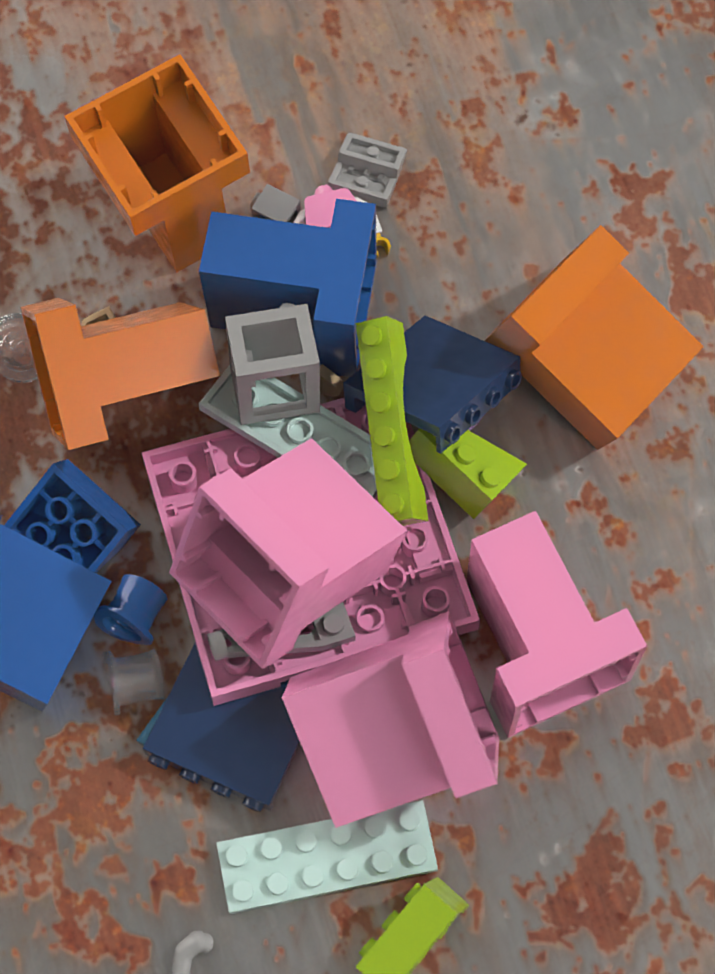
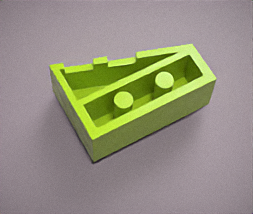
M419 428L409 440L415 463L473 519L527 465L525 462L469 430L462 434L456 443L451 444L441 454L436 450V436Z
M439 877L425 883L423 886L417 883L405 896L404 900L408 904L399 914L394 910L381 925L385 930L377 941L372 937L359 951L358 954L362 959L356 965V968L363 974H411L438 939L445 935L448 931L447 929L459 914H463L470 905Z

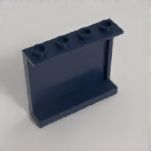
M426 315L404 332L407 351L403 378L405 421L435 435L436 450L440 454L451 444L456 443L462 434L471 426L476 425L481 417L490 409L496 407L509 392L515 390L521 383L520 356ZM361 368L343 382L345 409L357 413L366 405Z
M195 642L142 748L145 754L149 756L148 762L163 770H167L168 766H172L181 771L180 777L194 784H198L199 780L205 781L212 785L211 791L225 798H229L231 794L244 799L242 805L253 811L261 813L263 808L271 811L273 808L272 802L300 744L282 699L289 680L280 682L281 687L214 706Z

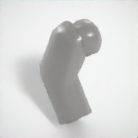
M201 930L193 931L178 943L175 949L172 974H190L192 958L200 952L208 953L212 949V936L207 933L204 934Z

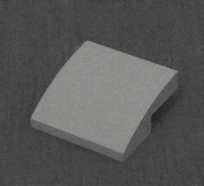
M348 132L338 153V162L328 181V186L332 190L347 188L354 197H358L367 203H374L376 206L387 208L399 178L407 149Z

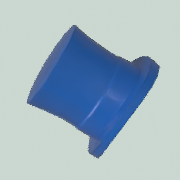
M126 574L122 577L119 588L109 605L97 608L94 620L102 631L114 638L135 644L151 645L154 638L149 630L168 598L163 590L154 583L140 576Z

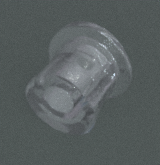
M11 313L0 318V373L13 382L28 383L38 379L22 314Z
M155 649L126 657H114L110 650L103 652L102 659L112 695L115 716L121 715V706L142 701L164 700L163 674Z

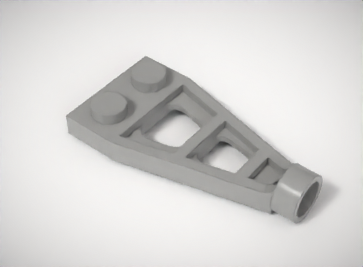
M340 603L313 621V631L306 635H299L293 649L286 654L324 651L355 641L356 635L344 603ZM224 629L207 634L215 661L226 657L249 656ZM225 640L231 641V647L226 646Z

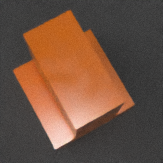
M181 54L64 116L71 138L133 234L137 236L149 229L176 272L201 260L211 211L226 213L222 188L250 173L247 151Z
M602 225L596 228L567 255L484 340L520 356V372L522 376L597 450L618 439L704 347L620 264L629 252Z
M61 298L20 307L52 434L68 450L109 440L101 406L220 376L205 309L179 302L81 326L76 305Z

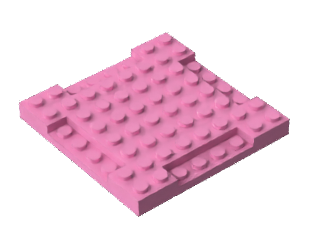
M344 398L320 404L370 434L366 405L357 413L345 409ZM406 422L408 439L410 440L414 432L411 424ZM232 429L142 452L145 469L172 561L174 560L201 485L230 468L243 479L274 461L277 457ZM416 463L418 474L425 489L429 521L403 526L407 532L388 571L343 601L356 635L355 641L324 651L285 654L264 669L250 656L226 657L215 661L207 634L222 630L223 628L179 583L214 706L281 687L280 682L287 681L292 676L406 636L409 633L410 625L446 612H450L458 635L478 630L480 619L430 477ZM310 623L301 629L299 635L311 633L314 629L313 624ZM225 640L226 646L231 647V641Z

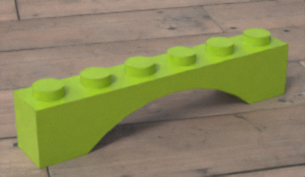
M388 316L356 323L378 503L402 526L428 522L425 489L412 455L405 422L403 378L407 351L403 323Z

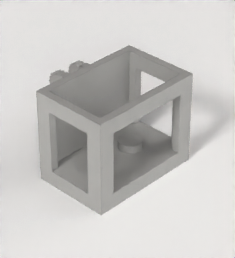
M286 302L285 304L282 303L279 306L280 308L225 317L230 370L241 425L320 412V363L307 304L294 306V303ZM299 373L304 400L253 408L251 388L256 387L255 380Z

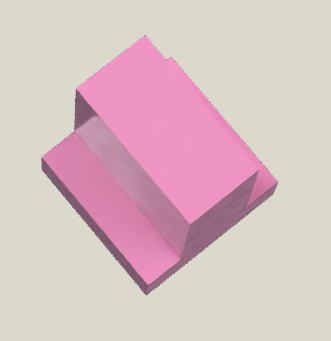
M311 438L243 479L230 468L201 485L169 573L240 647L264 669L293 649L301 629L385 574L407 530Z
M536 511L471 540L466 581L508 662L496 669L490 703L508 738L631 681L647 648L632 616L626 608L594 623Z
M450 612L410 625L409 633L406 636L290 677L282 699L335 828L452 788L455 798L497 784L499 736Z

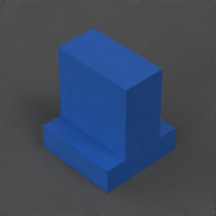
M336 198L331 228L211 211L199 267V276L210 327L226 330V316L280 308L279 306L282 303L285 304L286 302L294 303V306L307 304L320 365L326 366L337 376L351 377L358 371L360 361L356 323L367 321L377 265L376 204Z
M0 524V691L43 712L101 603L111 580Z

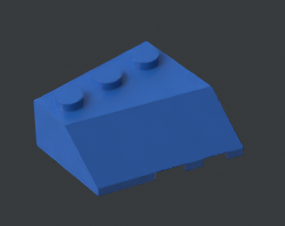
M66 459L51 465L4 526L97 573L124 547L141 524L70 460Z

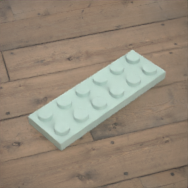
M230 365L200 401L199 410L277 458L312 438L374 499L377 496L370 434L320 405L319 413L241 425ZM275 377L255 380L256 387L251 388L253 408L304 400L303 394Z
M423 800L403 804L335 828L333 820L329 819L217 842L230 914L438 871Z

